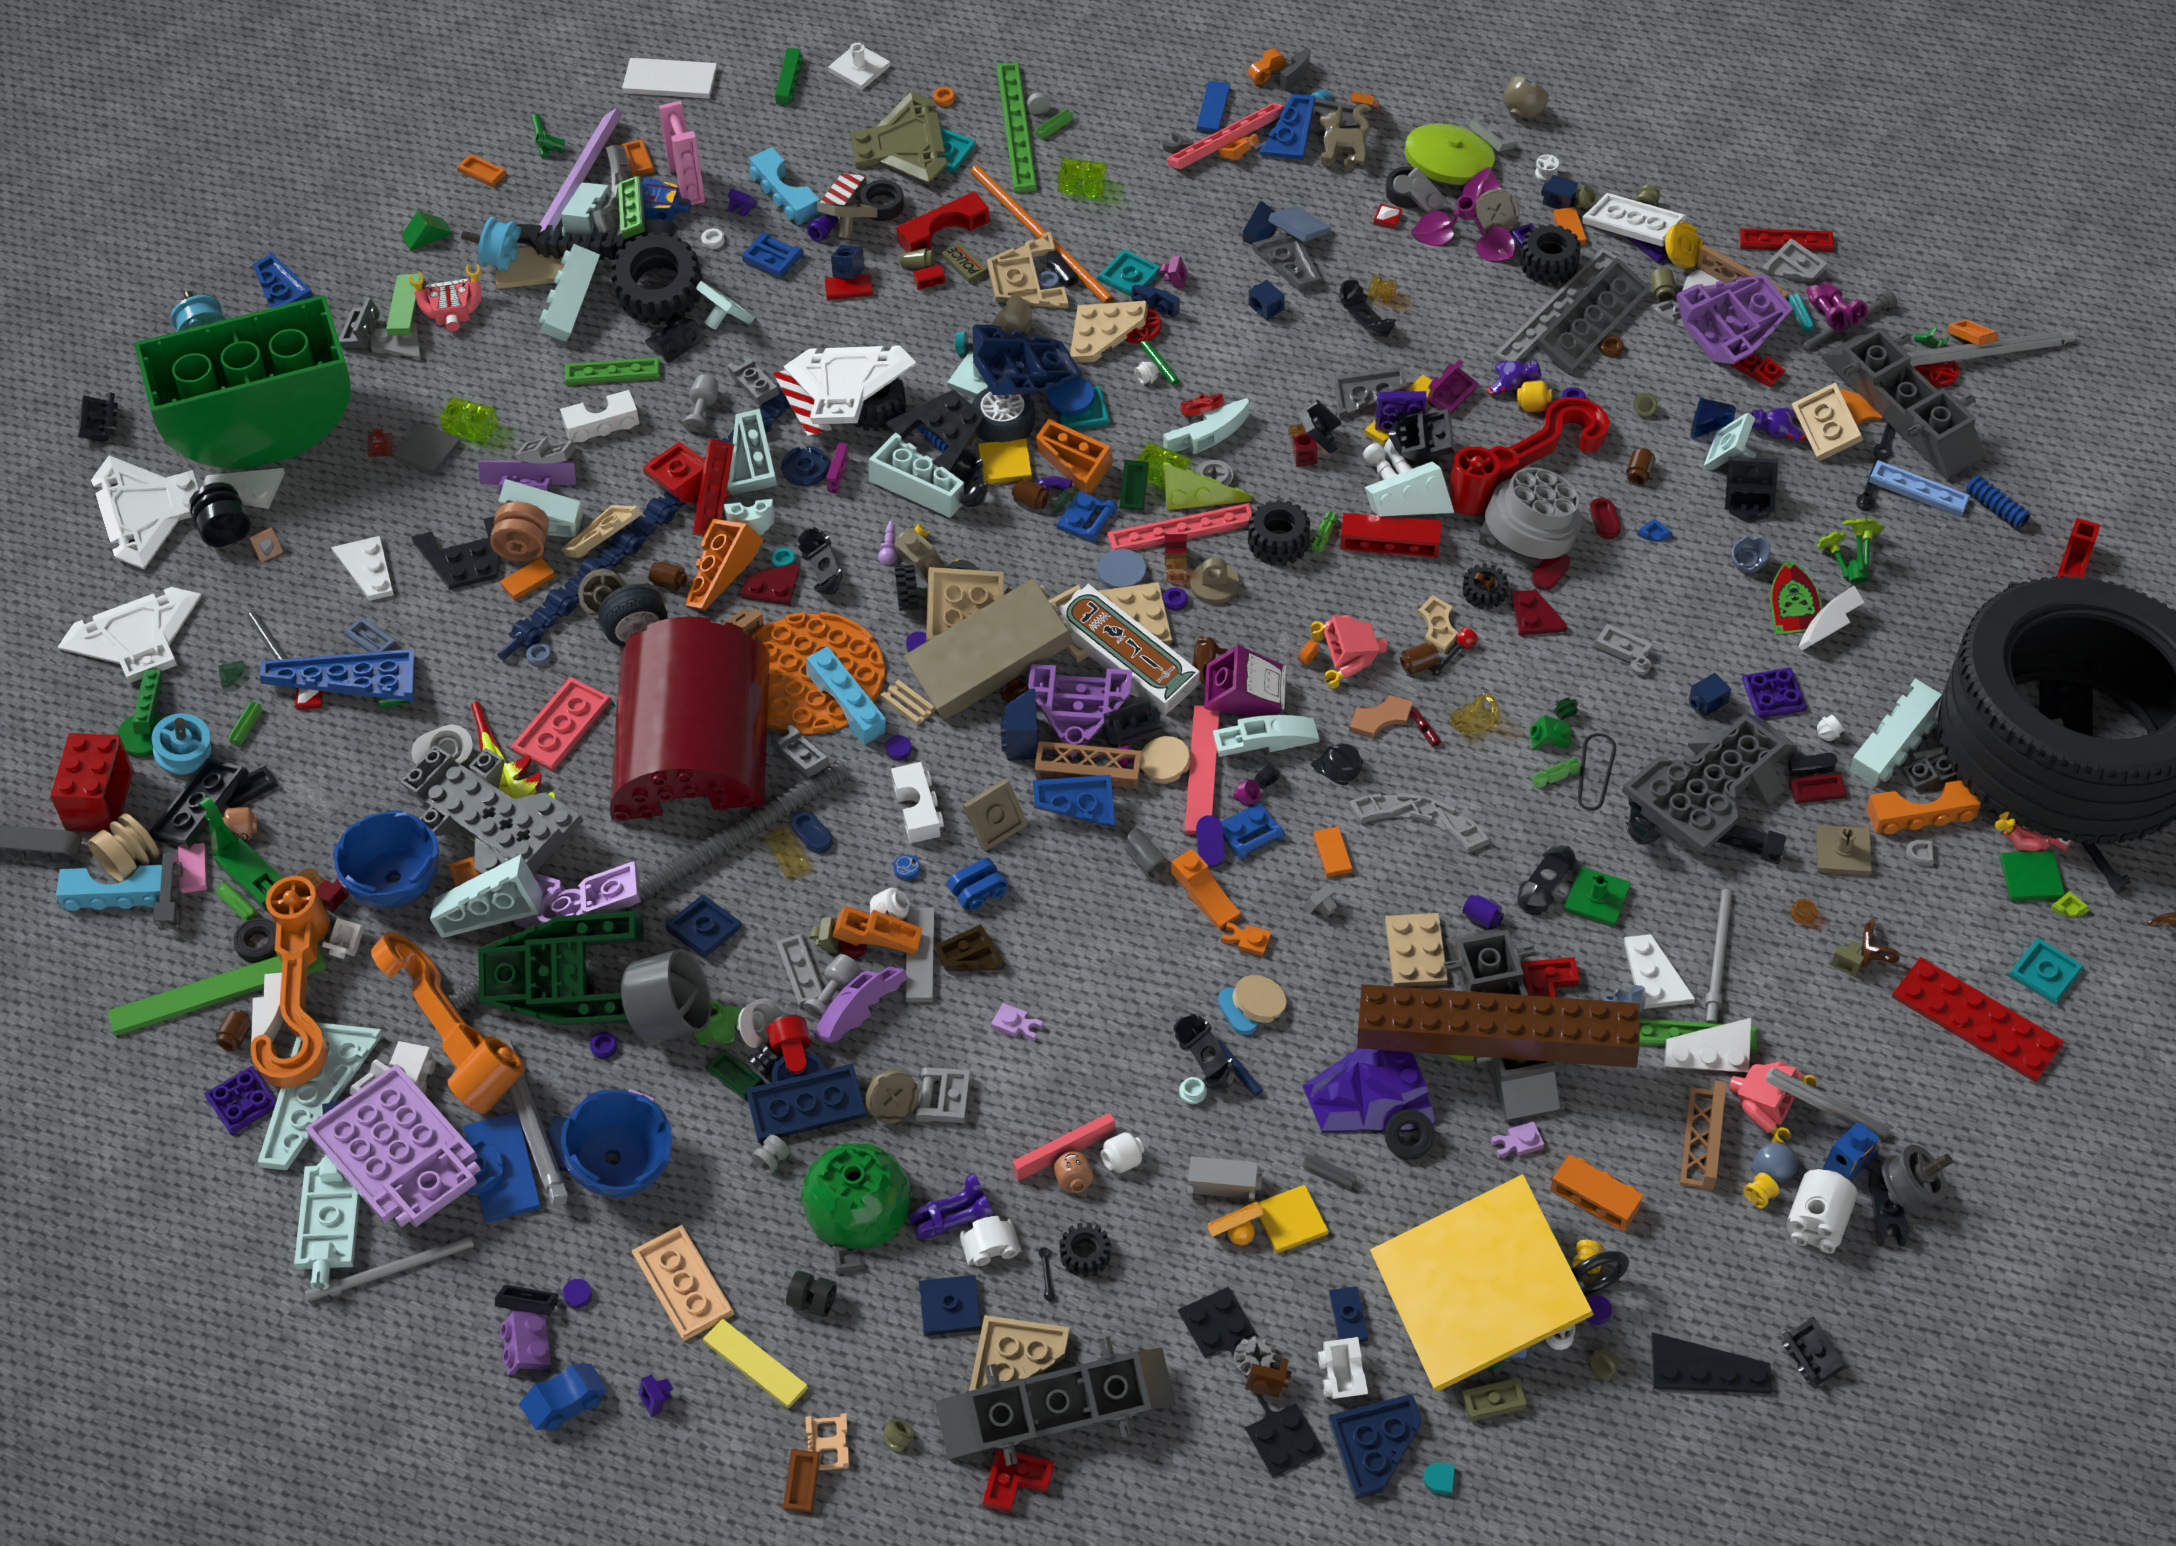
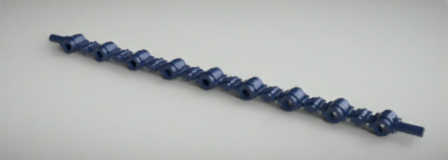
M777 384L780 394L762 403L759 407L766 434L774 423V419L781 417L785 412L784 407L791 408L779 384ZM734 429L728 435L729 440L726 438L718 440L733 444ZM668 491L664 493L665 498L659 496L657 499H651L643 511V515L646 517L640 515L631 523L632 528L627 526L618 530L610 541V545L613 547L607 545L602 548L601 552L598 553L599 558L585 559L580 569L576 572L579 578L573 576L564 584L566 590L562 587L551 590L543 602L545 608L540 606L530 615L532 621L526 618L514 624L512 631L509 633V637L513 640L497 653L498 657L505 661L519 647H526L528 649L531 645L539 643L542 635L545 633L543 627L546 629L552 627L558 620L556 615L562 618L564 615L568 616L574 611L576 604L579 602V598H577L579 584L585 575L593 570L602 568L613 571L610 565L613 567L620 565L622 560L625 559L623 554L627 556L636 554L646 541L643 535L647 537L652 535L658 528L656 524L661 526L664 523L669 524L678 511L676 505L681 507L686 503L680 502L679 497L673 496Z

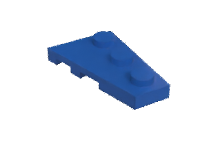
M1292 94L1280 115L1278 123L1269 133L1268 140L1259 150L1260 155L1304 160L1316 101L1315 96Z
M271 253L253 264L270 308L313 297L311 289L274 254Z
M1111 775L1033 780L1034 806L1036 809L1115 828Z

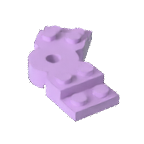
M635 861L585 878L578 885L580 889L565 890L560 880L535 873L533 876L543 891L539 914L516 919L514 922L517 926L527 929L531 926L547 922L556 916L620 912L619 909L641 902L639 868Z

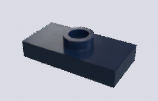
M1358 1287L1329 1290L1338 1340L1358 1337L1359 1342L1368 1341Z

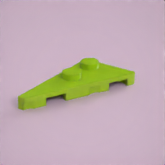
M1163 462L1167 510L1252 501L1251 494L1244 492L1242 489L1226 486L1215 479L1204 475H1196L1193 471L1187 469L1185 471L1172 466L1171 463Z

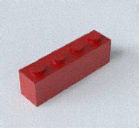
M1343 512L1340 549L1438 558L1442 521Z

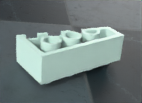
M573 244L571 251H565L561 261L564 264L562 271L558 270L553 282L557 286L555 291L551 289L546 301L550 304L548 310L543 309L539 322L542 323L541 333L567 342L600 254Z
M896 432L869 459V481L949 518L963 505L960 503V497L964 496V482L945 468H938L933 464V459L927 455L923 457L916 451L915 446L911 443H904L901 440V436Z
M1916 678L1910 685L1911 689L1908 697L1902 695L1899 698L1891 716L1887 714L1884 717L1876 734L1872 733L1853 757L1849 771L1874 787L1881 781L1887 782L1893 773V767L1895 765L1901 766L1908 756L1907 752L1910 749L1914 751L1922 741L1921 736L1924 733L1929 735L1936 725L1934 718L1942 694Z

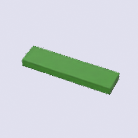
M635 176L618 184L620 229L624 239L645 231L642 181L639 176Z
M410 274L397 275L386 327L387 336L411 335L417 300L414 294L416 289L409 282ZM411 274L414 282L420 281L419 274Z
M659 357L565 364V385L660 379Z

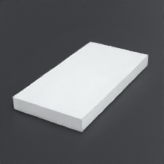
M630 58L622 91L629 94L710 99L717 71V63Z
M1606 193L1583 216V224L1662 247L1665 245V238L1669 228L1677 223L1687 222L1686 215Z

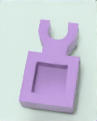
M1002 1003L991 1023V1028L1015 1038L1020 1032L1028 1040L1034 1042L1037 1038L1036 1033L1029 1031V1029L1035 1027L1041 1030L1043 1021L1026 1019L1027 1012Z
M1534 1121L1508 1129V1136L1497 1135L1491 1137L1492 1146L1502 1144L1505 1147L1504 1149L1497 1150L1496 1155L1498 1159L1506 1157L1514 1150L1518 1156L1544 1148V1142Z

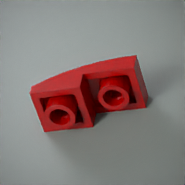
M1755 353L1734 364H1730L1735 369L1769 387H1772L1786 372L1770 357L1767 356L1763 360Z

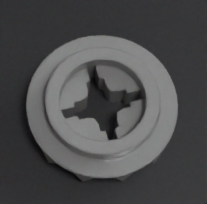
M1208 460L1201 463L1195 470L1196 475H1204L1211 478V474L1215 471L1217 481L1226 486H1231L1233 470L1223 461Z
M1253 1336L1248 1340L1243 1339L1235 1349V1364L1240 1372L1247 1377L1252 1363L1259 1365L1256 1357H1252L1255 1350L1259 1356L1263 1357L1260 1363L1261 1366L1276 1370L1279 1367L1280 1355L1276 1352V1345L1271 1346L1268 1344L1266 1338L1259 1340Z

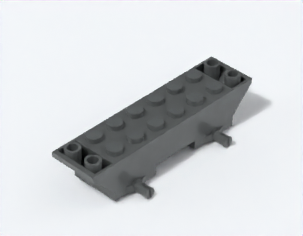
M1878 328L1869 334L1857 335L1822 355V359L1947 480L1985 459L1986 455L1974 426L1976 418L1966 408L1976 402L1974 395L1968 394L1964 398L1958 399L1949 394L1944 388L1938 391L1910 364L1911 356L1902 348L1903 345L1911 342V337L1908 333L1898 338H1893L1887 335L1881 328Z
M1498 928L1446 938V944L1452 961L1443 962V968L1446 974L1456 971L1462 991L1528 995L1523 982L1524 974L1520 965V958L1535 956L1534 945L1518 948L1512 941L1509 931H1500ZM1474 1056L1476 1065L1487 1063L1506 1123L1560 1112L1555 1062Z
M1105 1337V1341L1104 1338H1100L1098 1341L1102 1357L1094 1362L1010 1382L999 1381L996 1363L990 1365L993 1376H991L989 1365L983 1366L988 1384L980 1389L935 1401L948 1459L994 1448H1003L1006 1466L1012 1465L1010 1454L1013 1464L1019 1463L1014 1447L1019 1442L1107 1421H1118L1121 1438H1126L1127 1435L1128 1437L1133 1436L1129 1418L1136 1414L1176 1405L1162 1347L1128 1354H1114L1111 1337Z

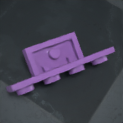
M480 460L478 463L480 484L499 485V494H501L505 479L548 492L552 485L576 484L574 461L536 464L523 461Z

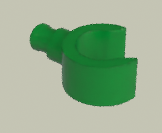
M1937 327L1929 330L1928 334H1915L1914 341L1925 343L1927 347L1937 349L1946 347L1949 336L1941 341L1934 339L1933 336L1937 330Z

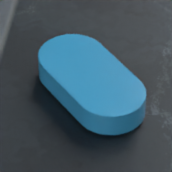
M1230 987L1222 990L1218 996V1006L1232 1029L1240 1035H1250L1255 1032L1258 1022L1245 1017L1243 1011L1240 1008L1237 1009L1234 1005L1232 998L1234 988Z

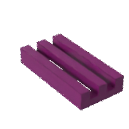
M839 442L826 477L829 493L837 494L849 460L847 443Z

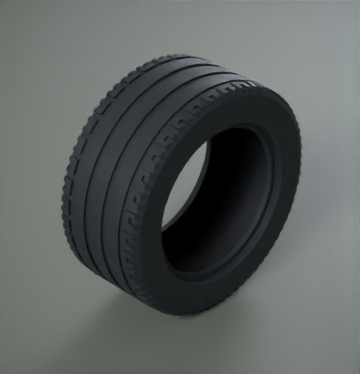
M2052 576L2051 579L2043 577L2041 580L2032 579L2031 582L2024 581L2021 585L2015 584L2011 589L2006 588L2003 593L1999 592L1995 597H1991L1973 616L1963 635L1942 694L1938 711L1937 727L1939 730L1938 736L1941 739L1940 745L1943 747L1944 755L1947 756L1948 764L1952 765V771L1957 773V778L1964 782L1963 785L1971 790L1970 793L1973 796L1979 797L1978 800L1981 803H1986L1987 807L1997 811L1998 815L2009 812L2007 820L2015 819L2018 826L2027 827L2032 832H2040V835L2043 836L2045 834L2049 835L2053 839L2062 838L2063 841L2068 842L2072 840L2074 843L2085 842L2086 844H2092L2093 842L2098 845H2103L2104 842L2114 844L2117 841L2125 843L2126 840L2134 841L2137 837L2140 839L2145 838L2147 834L2152 835L2156 831L2163 830L2164 826H2169L2172 821L2176 820V610L2168 608L2167 604L2160 603L2156 598H2150L2143 592L2139 593L2136 592V589L2125 588V585H2115L2114 582L2108 581L2107 583L2101 579L2092 580L2089 577L2082 579L2079 576H2074V578L2069 576H2063L2062 578ZM2043 652H2059L2092 658V678L2088 676L2086 660L2047 654L2046 658L2043 656ZM2068 664L2073 666L2077 670V673H2075L2072 668L2062 665ZM2055 679L2090 686L2108 694L2126 706L2140 720L2148 734L2129 739H2105L2072 731L2040 713L2023 696L2017 685L2035 680Z

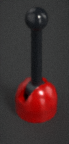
M1463 627L1456 637L1457 646L1438 666L1432 668V674L1439 676L1442 672L1441 669L1461 648L1469 649L1473 647L1479 640L1477 634L1472 629Z

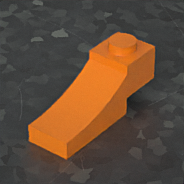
M1193 849L1171 861V874L1187 890V896L1219 930L1225 928L1227 922L1232 923L1241 917V912L1218 885L1209 871L1208 865Z
M845 905L838 914L832 937L858 946V944L877 945L914 955L918 950L923 928L873 910L871 914H867Z

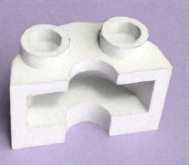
M999 1216L985 1217L973 1222L974 1228L967 1233L962 1231L960 1234L968 1266H984L991 1261V1257L999 1255L1003 1259H1010L1019 1252H1022L1011 1219L1000 1221Z
M1358 1337L1326 1341L1323 1343V1351L1318 1352L1320 1369H1325L1327 1380H1323L1325 1398L1332 1397V1399L1368 1394Z

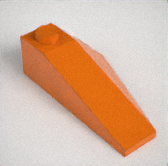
M713 519L702 539V557L697 559V576L691 581L685 606L705 611L753 561L764 539L745 523Z

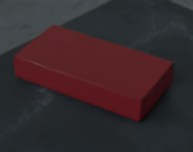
M1841 773L1789 780L1795 804L1841 799L1847 796Z

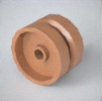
M525 502L506 503L500 506L496 512L490 545L494 552L502 558L510 561L532 562L540 558L544 552L549 529V518L544 511L532 504Z

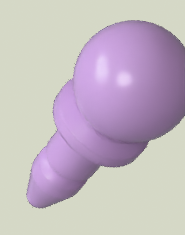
M889 521L885 531V543H881L880 547L882 550L878 555L879 562L883 565H892L898 559L894 546L895 526L893 521Z

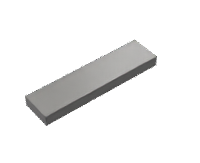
M934 907L909 908L907 923L923 929L917 952L914 955L907 953L906 975L908 977L906 980V1002H933Z

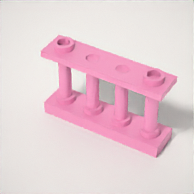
M677 101L661 105L659 110L670 174L677 172L680 198L689 199L691 205L705 202L696 136L694 131L686 132L682 102Z

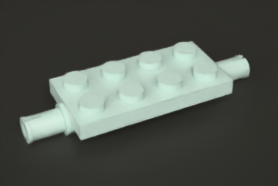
M326 1155L317 1166H305L294 1261L296 1270L312 1269L310 1287L314 1290H320V1283H322V1290L329 1288L330 1268L353 1267L360 1203L359 1193Z

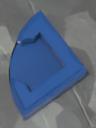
M1653 519L1637 531V535L1649 541H1663L1672 537V532L1658 520Z

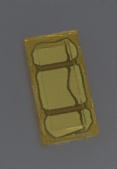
M789 827L765 836V840L785 879L810 869Z

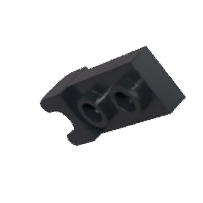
M1735 825L1716 842L1759 854L1762 860L1779 864L1787 836L1770 830L1766 834L1753 828Z
M1869 1173L1868 1178L1877 1245L1883 1246L1884 1237L1887 1234H1893L1897 1238L1898 1245L1904 1247L1909 1235L1904 1208L1890 1200L1883 1174Z

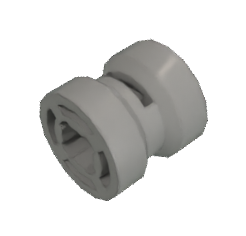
M769 1135L764 1141V1146L757 1148L751 1157L759 1167L766 1162L769 1165L766 1172L772 1174L778 1167V1162L784 1160L790 1154V1149L779 1137Z

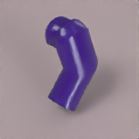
M1058 476L1040 478L1037 483L1044 486L1047 491L1052 487L1069 492L1073 481Z

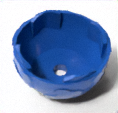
M400 810L372 814L349 826L337 845H335L333 851L335 870L339 882L354 899L370 907L388 909L403 907L419 899L433 883L438 871V860L440 859L435 832L420 818ZM392 875H399L401 877L396 883L387 882V879Z
M604 1089L588 1094L573 1109L567 1120L563 1123L560 1144L563 1161L575 1181L588 1191L597 1195L612 1196V1198L631 1196L642 1192L655 1183L666 1169L671 1157L672 1128L663 1110L645 1095L625 1090ZM610 1153L616 1154L620 1158V1162L614 1165L606 1162L605 1156Z

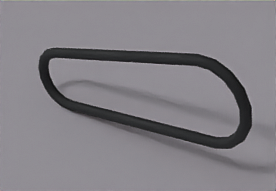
M1603 733L1589 735L1583 743L1578 803L1583 809L1590 811L1599 809L1603 804L1616 752L1614 740ZM1602 736L1610 740L1613 749L1600 802L1596 807H1587L1581 802L1586 747L1592 737Z

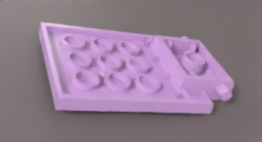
M398 1064L305 1127L310 1138L384 1224L397 1216L395 1220L401 1227L408 1222L414 1227L419 1226L475 1186L477 1182L474 1175L481 1171L478 1164L474 1161L477 1159V1155L472 1147Z

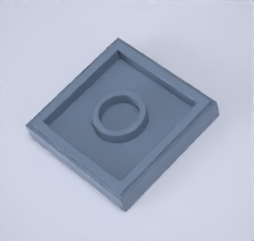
M1297 206L1271 213L1268 219L1270 223L1302 242L1327 235L1331 229V226Z

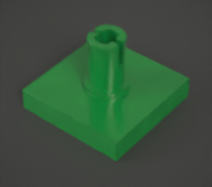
M1580 866L1566 901L1564 912L1615 928L1631 882Z

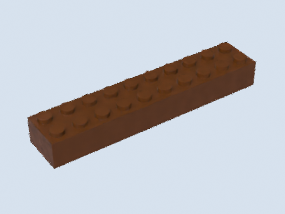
M1361 984L1357 1048L1637 1068L1640 1045V1003Z

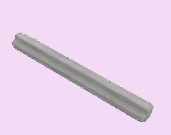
M1776 1068L1768 1071L1766 1076L1767 1083L1852 1126L1857 1122H1861L1881 1140L1887 1138L1890 1130L1888 1125Z

